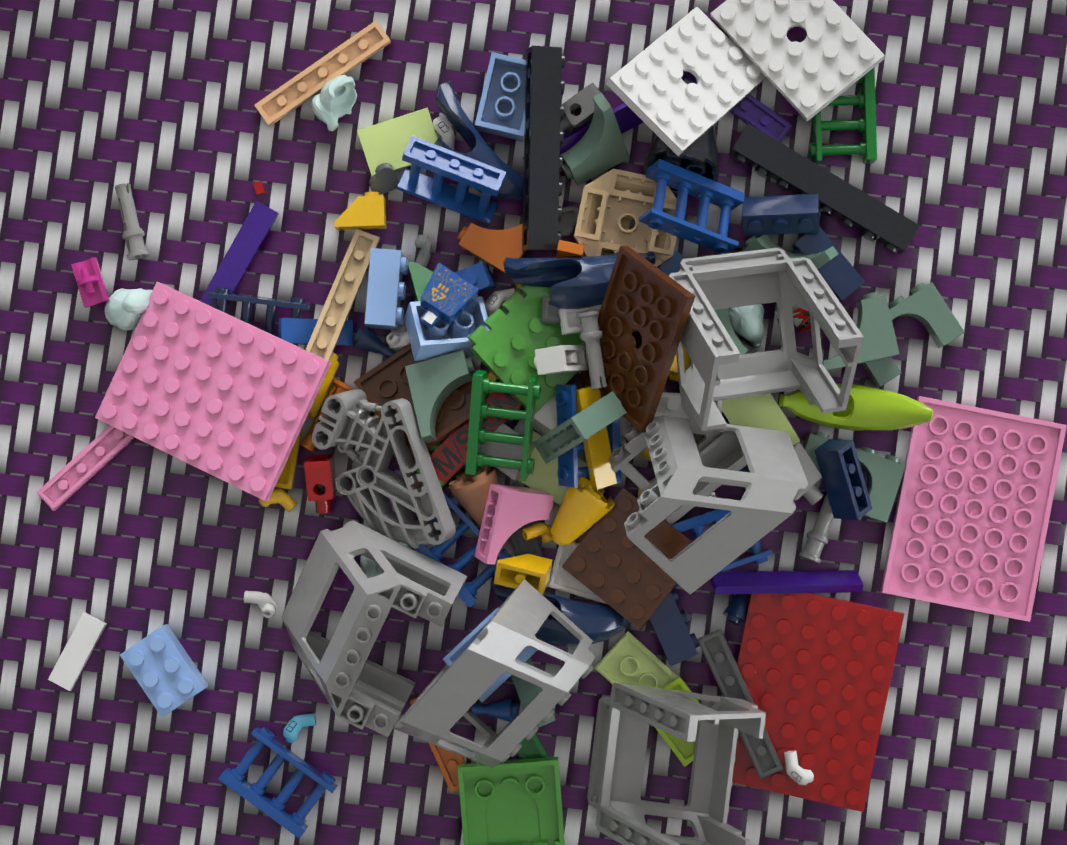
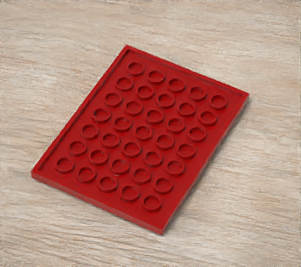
M813 593L751 594L737 665L755 705H758V710L766 712L765 727L784 769L760 779L738 731L732 782L864 812L904 613ZM797 751L798 765L804 770L807 769L813 772L814 779L811 783L799 785L787 775L784 752Z

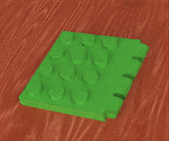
M522 285L519 290L524 297L516 291L501 305L507 313L505 314L498 308L484 321L489 331L480 325L468 339L473 344L470 349L501 383L528 386L532 376H538L537 384L541 385L540 399L536 400L535 413H537L556 394V384H566L578 371L538 375L534 365L535 349L560 345H585V342L580 339L581 333L562 335L561 325L540 323L541 298L543 296L550 297V287ZM512 394L526 410L527 396Z
M558 757L508 760L503 764L499 763L493 768L481 763L458 764L464 845H565Z

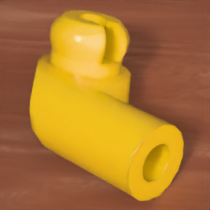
M280 488L273 490L269 501L259 498V503L264 507L279 503L288 512L297 505V502Z
M543 522L521 529L522 536L526 541L537 536H541L544 543L552 541L551 526Z

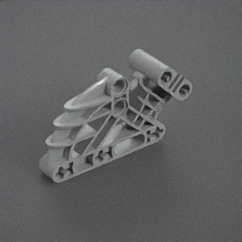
M353 389L327 397L321 409L324 415L318 417L322 422L316 423L312 433V442L314 446L321 450L337 446L340 453H346L353 462L356 461L360 465V467L339 474L335 480V487L340 494L347 495L353 507L369 524L370 528L397 542L409 543L414 549L418 548L420 544L439 545L453 538L456 532L455 524L427 446L421 438L418 421L411 403L407 399L400 398L386 402L383 406H378L377 403L368 402L365 392L360 389ZM381 411V419L377 415L371 417L370 413ZM404 431L407 434L409 443L415 456L416 463H414L406 439L404 437ZM368 449L365 460L363 462L359 458L360 455L357 452H361ZM394 453L403 477L388 469ZM370 470L374 474V479L370 476ZM349 478H351L353 486L350 485ZM388 498L391 499V501H392V503H393V506H394V509H395V512L392 510V507H391V505H390V503H389V499H388ZM411 510L417 514L419 521L414 520Z

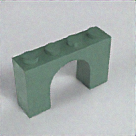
M922 282L910 290L912 295L906 299L900 296L889 303L892 307L889 309L892 320L899 316H910L919 320L925 326L938 348L947 345L965 333L932 282L926 286ZM892 357L861 363L876 388L883 386L902 373Z
M815 431L814 434L809 433L806 435L803 448L821 474L814 450L828 441L829 435ZM862 446V449H856L859 463L867 475V491L873 508L864 516L887 523L906 465L900 464V459L886 454L885 458L876 455V450ZM822 478L814 484L817 489H819Z

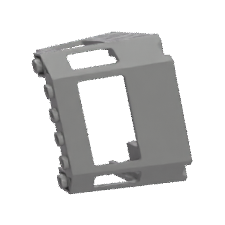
M780 248L682 259L680 262L681 269L676 273H671L669 277L695 295L676 352L681 405L690 422H697L701 431L726 428L727 423L714 401L797 389L801 390L810 405L816 404L822 414L846 410L864 336L810 259L805 257L791 259ZM777 302L781 348L740 355L739 350L714 310ZM793 306L809 311L813 357L801 354L796 350ZM819 326L846 365L840 390L823 365ZM682 344L690 357V366L686 372L684 370Z
M657 416L654 417L653 421L647 426L646 432L643 433L633 425H629L621 435L623 446L617 447L609 457L611 469L615 473L620 469L643 491L637 500L639 511L632 513L624 522L627 537L689 594L696 591L791 516L796 509L793 499L803 492L808 485V480L790 436L786 431L727 424L726 428L701 431L697 422H690L689 419ZM693 433L706 436L696 444ZM647 446L656 476L651 481H648L629 463L631 459ZM747 465L750 473L739 470ZM721 485L738 486L746 489L741 500L708 496ZM695 506L730 511L672 559H668L644 537L664 519L672 525Z
M354 520L347 522L343 528L334 531L328 529L320 531L281 617L292 640L294 650L338 718L362 730L366 726L389 737L416 684L367 659L391 607L415 619L418 615L442 627L467 576ZM361 554L377 562L384 573L368 578L356 563L354 557ZM340 566L354 585V591L331 640H328L311 632L310 629Z
M524 579L450 667L446 664L434 677L393 729L491 768L499 763L503 764L510 756L513 757L522 747L520 742L524 738L527 740L531 739L537 732L538 728L536 725L540 721L546 723L555 712L553 708L557 703L562 706L571 696L569 691L579 678L584 679L594 667L591 666V663L595 656L588 648L593 640ZM549 614L579 640L572 654L535 637V634ZM526 646H531L564 661L565 664L556 674L552 675L518 660L517 656ZM504 672L542 687L543 690L498 734L475 714H472V711L469 709ZM464 716L487 737V741L484 745L453 734L449 730Z
M615 682L612 685L611 695L608 698L601 697L598 701L587 800L590 806L597 809V830L622 845H749L750 840L742 836V831L727 824L738 730L756 738H763L766 712L758 710V705L743 699ZM688 698L706 700L711 702L707 706H704ZM649 724L686 742L695 741L688 803L685 806L641 800ZM647 814L689 820L695 836L692 838L659 833L647 826L644 816Z

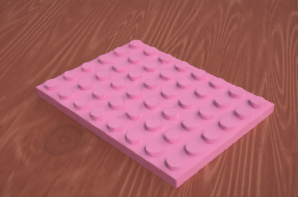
M156 282L150 295V303L140 317L95 418L264 501H269L332 362L169 286Z
M917 396V401L933 409L934 417L930 422L911 428L905 459L906 467L901 480L880 592L1030 622L1067 425Z

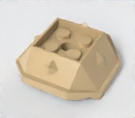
M612 169L584 186L574 238L578 244L584 245L585 256L618 254L620 246L627 245L637 253H647L650 251L654 253L656 262L653 265L656 267L673 256L677 236L659 229H652L648 225L639 222V217L653 208L657 184L654 180L646 178V175ZM666 186L663 212L675 217L677 199L670 188ZM624 218L632 219L634 228L625 230L621 226V220Z

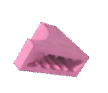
M490 484L474 557L486 564L495 565L502 546L516 530L534 521L549 520L550 512L553 509L554 495L542 489Z

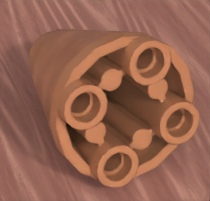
M483 466L476 475L465 474V470L454 475L456 480L449 483L451 494L479 528H481L490 484H498L495 467Z

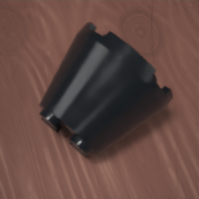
M713 125L679 156L656 135L645 158V175L647 168L658 159H661L718 182L720 166L715 126Z

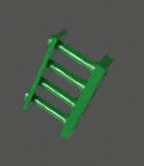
M875 67L857 81V83H861V93H858V95L838 96L827 105H857L858 108H861L862 117H859L858 120L821 121V111L812 117L813 143L809 145V157L814 158V163L817 165L821 163L822 155H859V157H863V164H873L877 160ZM858 130V132H862V142H859V145H822L821 131Z
M477 370L473 374L465 474L476 475L483 466L521 470L520 481H526L529 474H533L535 459H531L535 403L536 400L540 399L541 385L537 384L538 376H532L528 386L492 382L491 379L487 378L486 370ZM489 392L527 396L526 411L491 407L488 403H485V396ZM489 416L525 421L524 435L487 431V428H483L484 419H487ZM490 441L523 445L522 460L486 456L485 453L481 452L482 443Z

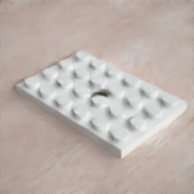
M726 0L710 13L711 18L806 121H809L885 58L881 50L833 0ZM791 28H803L807 33L805 40L801 43L789 41L787 33Z
M696 7L614 74L606 84L679 156L766 77ZM683 71L692 73L697 80V84H686L681 78Z

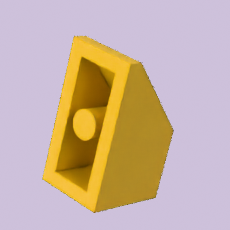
M365 192V196H358L334 222L336 230H356V228L359 230L386 229V199L384 195L380 196L379 192Z
M532 554L499 559L496 565L494 584L516 589L525 579L543 595L549 582L553 560Z

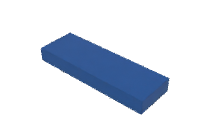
M279 318V338L291 344L308 345L318 319ZM346 320L336 344L338 346L353 345V320Z

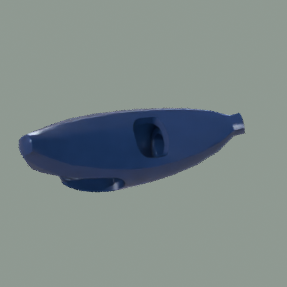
M451 81L442 83L438 87L436 105L455 127L470 150L469 153L459 154L507 172L497 197L493 195L491 197L500 200H523V177L504 163L489 147L461 107ZM439 138L434 143L435 145L456 152Z
M651 251L638 253L650 263L655 264L656 257ZM618 254L558 258L506 257L503 266L505 273L517 284L551 287L550 305L563 309H580L602 304Z
M494 574L492 578L493 588L497 597L505 602L515 589L494 584ZM545 591L543 593V596L593 640L592 644L610 639L631 624L612 607L582 603ZM550 614L548 616L550 620H545L535 634L537 639L550 645L577 647L579 640Z

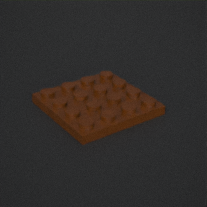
M409 344L355 380L354 384L358 389L365 392L370 403H377L378 406H383L386 402L404 398L411 403L415 413L405 366L422 361H414L411 344ZM472 381L455 389L442 404L437 415L435 427L437 441L425 442L427 449H430L469 422ZM381 411L373 412L375 416L377 415L381 419ZM404 431V437L412 459H415L407 434Z
M623 488L613 500L615 503L614 507L594 524L562 565V568L641 630L674 589L677 582L627 537L624 522L632 513L639 511L638 499ZM665 520L644 535L668 559H672L692 543L690 539Z

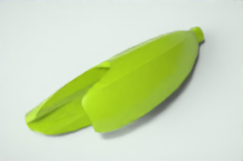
M836 384L840 390L842 384ZM852 384L847 408L844 411L822 414L816 404L810 405L800 389L788 395L780 394L779 406L786 407L796 416L820 425L851 431L904 429L930 422L934 417L933 409L917 400L892 391L870 388L860 384Z

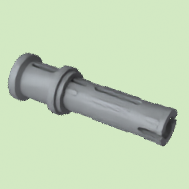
M131 184L116 185L115 190L124 225L122 237L123 240H126L129 253L127 260L146 258L149 256V251H146L143 236H145V233L139 227Z
M599 310L576 313V316L580 318L582 331L580 339L585 342L591 389L607 387L600 338H602L603 333L599 330L597 317Z
M827 493L813 530L807 532L808 540L803 552L799 553L800 557L818 564L821 562L820 555L825 544H828L829 540L826 535L833 519Z

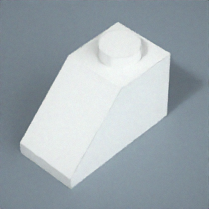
M560 345L535 349L534 365L538 375L588 370L585 345Z

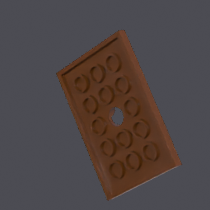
M627 245L620 246L598 315L599 330L603 333L602 338H600V345L607 387H601L599 390L601 398L613 391L627 412L622 416L643 433L646 432L647 426L654 419L695 295ZM635 329L642 336V344L639 349L635 347L636 341L632 336V332ZM589 368L588 370L581 371L578 379L587 387L591 386Z

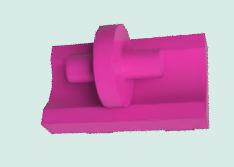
M96 257L71 264L85 308L109 301Z

